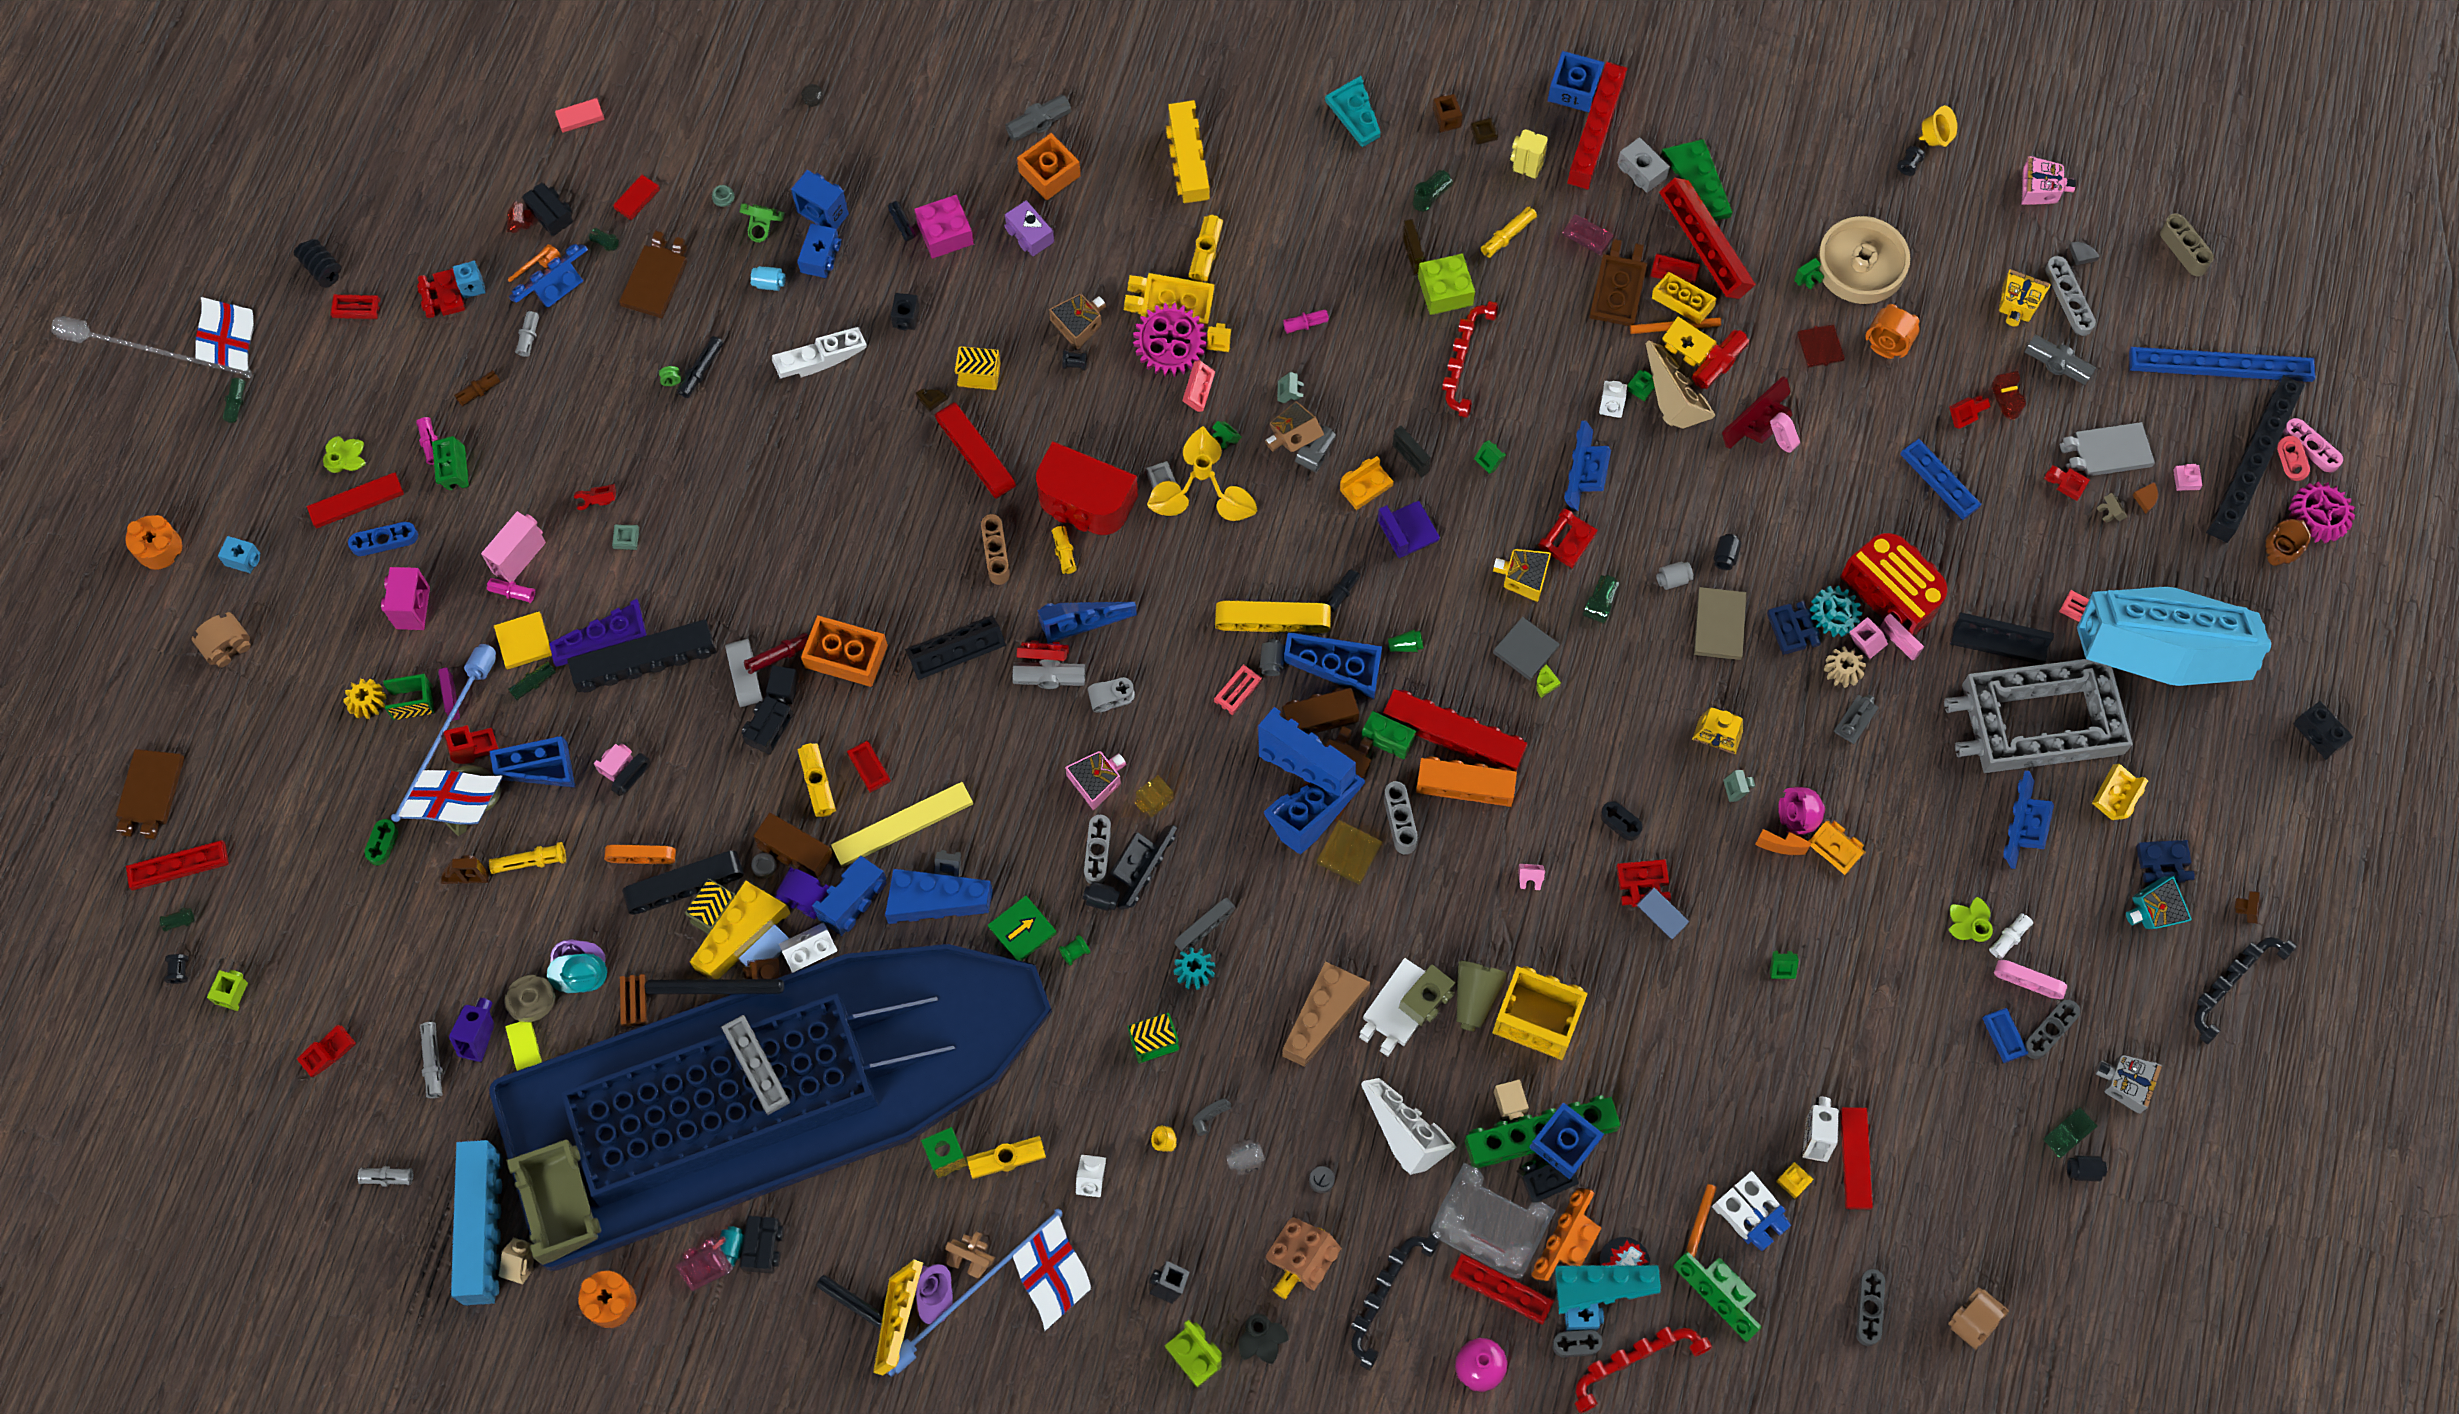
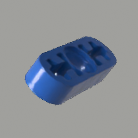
M401 522L354 533L348 540V546L355 555L365 556L412 545L418 539V532L412 523ZM406 530H409L408 537L403 536ZM380 535H389V540L386 543H377ZM358 541H363L361 548L357 547Z

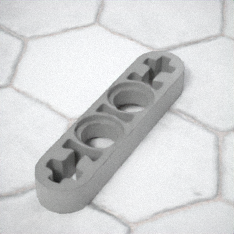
M2054 256L2046 265L2045 272L2074 332L2081 336H2087L2095 326V318L2068 262L2063 257ZM2053 265L2060 267V271L2057 268H2053ZM2066 282L2070 284L2072 289L2068 291L2063 290L2060 287V283ZM2076 301L2080 304L2081 308L2073 309L2069 306V302ZM2081 320L2083 324H2088V326L2085 327V325H2080Z

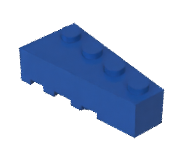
M1288 632L1284 663L1345 688H1352L1353 691L1374 699L1382 646Z
M893 869L885 913L888 924H894L898 921L909 920V922L925 918L939 919L952 915L966 916L989 913L993 892L991 881Z

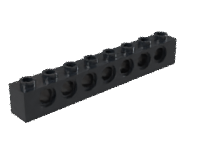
M2283 375L2273 389L2206 531L2207 534L2228 543L2236 533L2301 395L2304 384Z

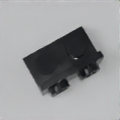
M1544 1159L1537 1162L1535 1160L1526 1162L1522 1165L1521 1169L1517 1170V1174L1522 1178L1529 1199L1533 1204L1579 1184L1576 1174L1571 1179H1568Z

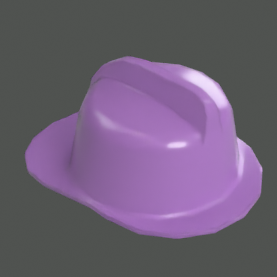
M941 1264L930 1267L922 1266L914 1295L916 1297L919 1317L927 1324L934 1322L952 1305L953 1301L950 1271Z

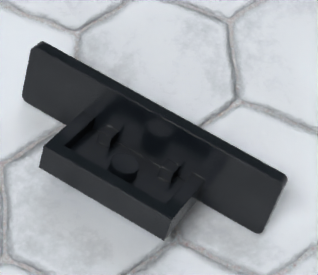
M1165 826L1155 844L1138 832L1132 835L1110 872L1111 875L1128 886L1127 891L1117 906L1119 909H1129L1137 903L1139 891L1149 883L1151 871L1161 863L1164 857L1162 855L1163 851L1174 841L1176 837L1174 833L1177 830L1176 826Z

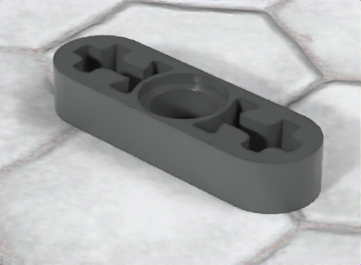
M1228 898L1221 900L1175 940L1174 944L1181 952H1187L1189 948L1196 945L1234 912L1236 906Z
M2072 1000L2062 1001L2026 1040L2024 1045L2028 1051L2027 1056L2029 1058H2042L2077 1020L2080 1015V1008L2076 1002ZM2070 1008L2072 1010L2070 1015L2063 1021L2058 1019L2064 1013V1009ZM2052 1023L2056 1025L2058 1035H2049L2045 1029L2046 1024ZM2042 1037L2046 1041L2040 1046V1050L2033 1051V1044H2036Z
M1875 1269L1866 1271L1859 1281L1856 1337L1865 1346L1876 1344L1882 1337L1885 1278L1880 1271ZM1871 1276H1874V1280L1879 1283L1873 1288V1294H1878V1297L1875 1295H1864V1293L1868 1294L1870 1292L1871 1285L1866 1280ZM1866 1301L1876 1303L1878 1308L1876 1314L1870 1315L1864 1310V1303ZM1863 1318L1866 1320H1877V1323H1871V1332L1875 1333V1336L1871 1337L1870 1340L1867 1339L1866 1334H1863V1331L1868 1328V1321H1863Z

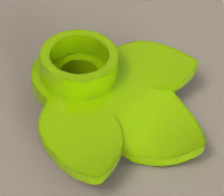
M340 436L332 438L325 447L327 453L323 457L325 468L332 473H338L344 469L355 471L366 465V462L359 455L364 448V442L357 439H349L344 442Z
M1976 897L1972 901L1970 908L1956 904L1950 906V917L1955 924L1948 931L1955 938L1960 940L1972 938L1977 942H1984L1992 936L1993 927L1989 922L1990 910L1982 899ZM1976 927L1982 928L1983 934L1977 933Z

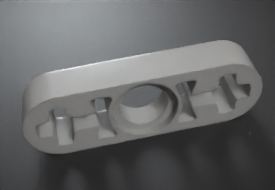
M1096 815L1089 822L1084 875L1086 881L1090 884L1092 882L1103 883L1107 875L1111 823L1108 817L1104 815ZM1099 822H1103V826L1106 827L1102 828V838L1097 837V828L1094 827L1098 826ZM1101 844L1105 850L1103 854L1097 856L1091 853L1092 846ZM1094 862H1098V871L1102 873L1097 874V878H1093L1092 873H1089L1094 870Z

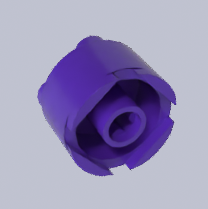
M790 867L776 892L775 898L792 909L797 908L804 915L815 920L817 913L812 905L816 901L821 903L829 895L827 893L829 886L826 884L822 886L818 879L801 870Z

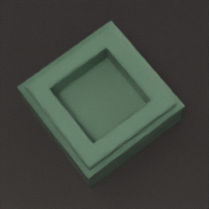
M614 525L613 549L637 550L638 525Z

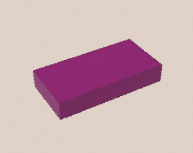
M446 667L439 669L438 673L445 712L449 716L457 701L453 675ZM459 708L452 721L460 719Z

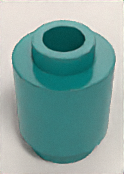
M728 1226L727 1230H721L715 1250V1255H717L716 1262L735 1266L736 1261L740 1260L745 1237L742 1234V1229Z

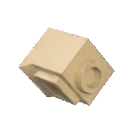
M513 1238L502 1251L499 1277L523 1284L534 1271V1258L530 1247L533 1244Z

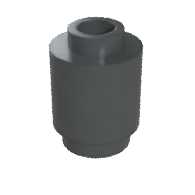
M1270 639L1261 646L1260 668L1262 669L1261 673L1264 675L1278 676L1281 670H1283L1285 646L1279 640Z

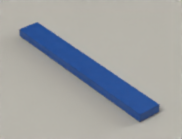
M2131 347L2129 349L2130 371L2280 380L2284 375L2295 381L2313 382L2315 380L2314 358Z

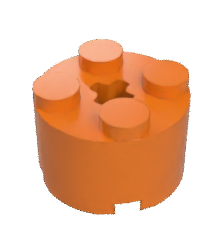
M1888 304L1886 308L1879 310L1866 332V341L1869 339L1871 349L1885 358L1893 359L1894 356L1902 358L1907 355L1919 333V318L1916 315L1899 309L1894 304Z
M145 516L129 523L127 526L126 546L142 565L154 570L163 569L174 563L175 557L178 554L180 555L182 540L170 523L162 516Z
M597 1272L585 1279L581 1284L578 1297L580 1309L589 1320L603 1328H614L624 1324L636 1307V1294L633 1287L616 1272ZM607 1295H610L612 1298L608 1299V1304H605L603 1300L606 1299Z

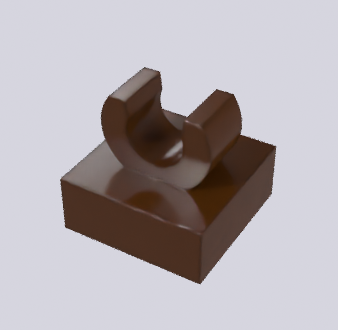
M2249 891L2248 900L2236 898L2235 913L2247 914V923L2258 924L2261 903L2260 892Z

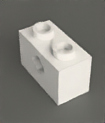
M824 922L779 944L792 973L837 952Z

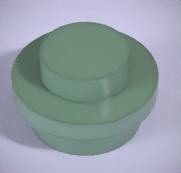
M719 185L713 190L712 200L717 206H728L734 200V192L726 185Z

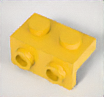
M2113 764L2092 804L2111 820L2127 819L2133 813L2134 806L2139 797L2143 795L2148 780L2145 777L2135 778L2120 764Z

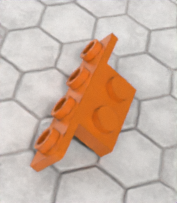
M1578 1188L1571 1195L1568 1207L1560 1216L1553 1235L1547 1240L1543 1254L1535 1263L1534 1271L1531 1274L1533 1278L1548 1281L1558 1262L1565 1266H1582L1601 1230L1600 1226L1584 1215L1594 1196L1592 1190Z

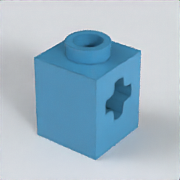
M475 261L453 266L457 286L464 299L486 293L482 275Z
M227 536L218 557L227 567L251 573L253 568L259 563L260 552L253 543Z
M1598 1303L1591 1304L1590 1308L1582 1310L1579 1307L1568 1309V1312L1565 1313L1566 1332L1597 1331L1600 1324H1603V1308H1598ZM1582 1311H1585V1314L1590 1316L1586 1322L1583 1317H1579Z

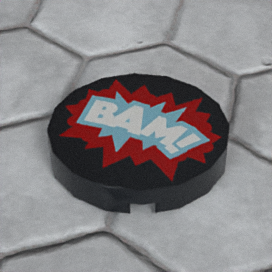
M1618 1237L1609 1241L1603 1247L1599 1256V1266L1650 1265V1256L1647 1249L1639 1241L1630 1237Z

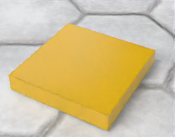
M540 611L494 625L507 670L552 656Z

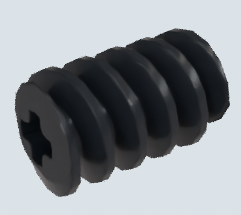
M318 239L302 242L293 251L294 256L298 258V261L303 264L314 279L319 282L320 286L327 288L336 283L341 271V265L336 263V259L331 257V254L326 251L323 245H320Z

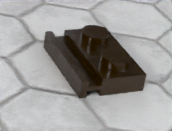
M1413 219L1404 220L1403 242L1413 275H1418L1419 263L1426 262L1425 253L1422 251L1419 233L1416 231Z

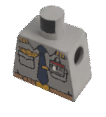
M2121 1055L2115 1060L2113 1065L2100 1061L2095 1074L2108 1079L2104 1090L2107 1095L2141 1114L2148 1108L2162 1065Z

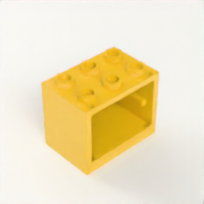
M1517 966L1492 1033L1563 1060L1588 993L1584 992L1583 988L1577 985L1570 984L1568 986L1560 983V980L1554 976L1546 975L1544 977L1537 974L1530 967L1522 966L1521 968Z

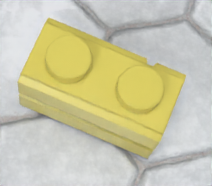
M1526 129L1522 131L1520 137L1516 136L1512 146L1514 150L1510 161L1514 162L1513 171L1521 174L1526 173V176L1532 178L1538 177L1545 159L1548 142L1546 136L1535 135V132Z

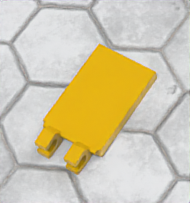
M1148 273L1147 278L1129 275L1127 291L1141 292V297L1126 295L1124 310L1134 313L1138 312L1141 316L1148 318L1147 310L1149 309L1154 313L1155 305L1162 310L1164 303H1167L1168 308H1172L1173 303H1176L1178 310L1183 305H1185L1186 313L1192 309V318L1199 316L1200 321L1197 324H1204V328H1207L1215 284Z

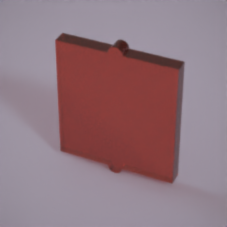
M1834 324L1823 327L1814 326L1812 329L1797 332L1808 368L1819 365L1828 366L1830 363L1845 360Z

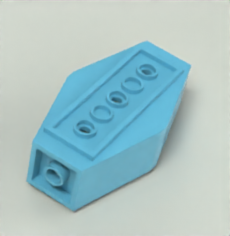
M2173 587L2092 592L2077 626L2086 659L2177 686L2253 680L2256 672L2261 669L2265 654L2271 648V640L2268 638L2265 624L2262 622L2258 612L2248 610L2247 607L2234 606Z

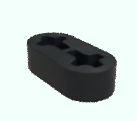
M1607 802L1603 806L1600 817L1608 827L1629 841L1636 840L1640 836L1643 825L1636 816L1617 802ZM1616 810V817L1612 816L1610 818L1607 816L1608 811ZM1627 825H1635V832L1631 831L1629 833L1626 831Z

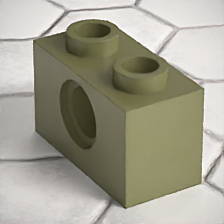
M1431 964L1401 999L1399 1009L1421 1026L1426 1021L1431 1023L1439 1013L1437 1008L1443 1002L1446 1005L1455 994L1453 992L1455 982ZM1431 993L1435 999L1428 1001L1424 999L1423 994Z

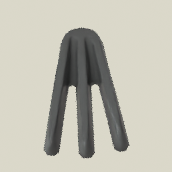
M1221 1099L1210 1104L1193 1118V1125L1198 1136L1207 1133L1205 1122L1232 1108L1231 1103L1227 1099Z

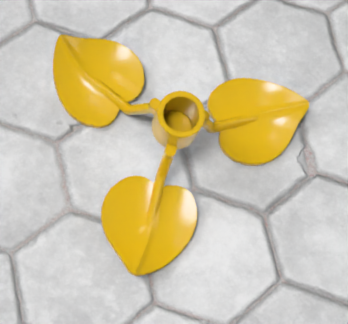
M1204 426L1189 437L1183 448L1184 460L1188 464L1193 465V471L1190 473L1184 489L1181 490L1180 486L1175 482H1161L1154 487L1147 502L1148 508L1157 514L1165 516L1178 515L1184 512L1189 505V499L1184 494L1188 491L1193 479L1196 477L1199 480H1205L1210 477L1217 495L1221 498L1217 502V511L1224 519L1239 521L1257 513L1254 499L1244 489L1230 486L1225 490L1224 494L1221 492L1215 478V472L1212 471V465L1220 459L1222 450L1220 444L1209 434Z

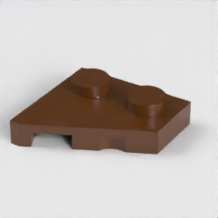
M465 855L461 856V859L451 860L441 873V884L489 883V873L478 858Z

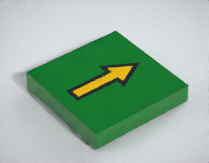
M1027 895L988 924V928L1011 956L1018 961H1023L1057 934V931Z

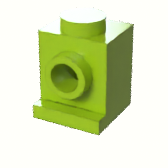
M219 970L207 998L216 1005L238 1011L239 1002L248 982L240 972L229 970L227 973Z

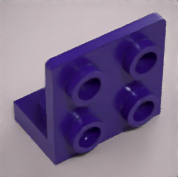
M1419 501L1393 512L1390 511L1387 505L1379 508L1377 521L1398 558L1439 541L1440 537Z

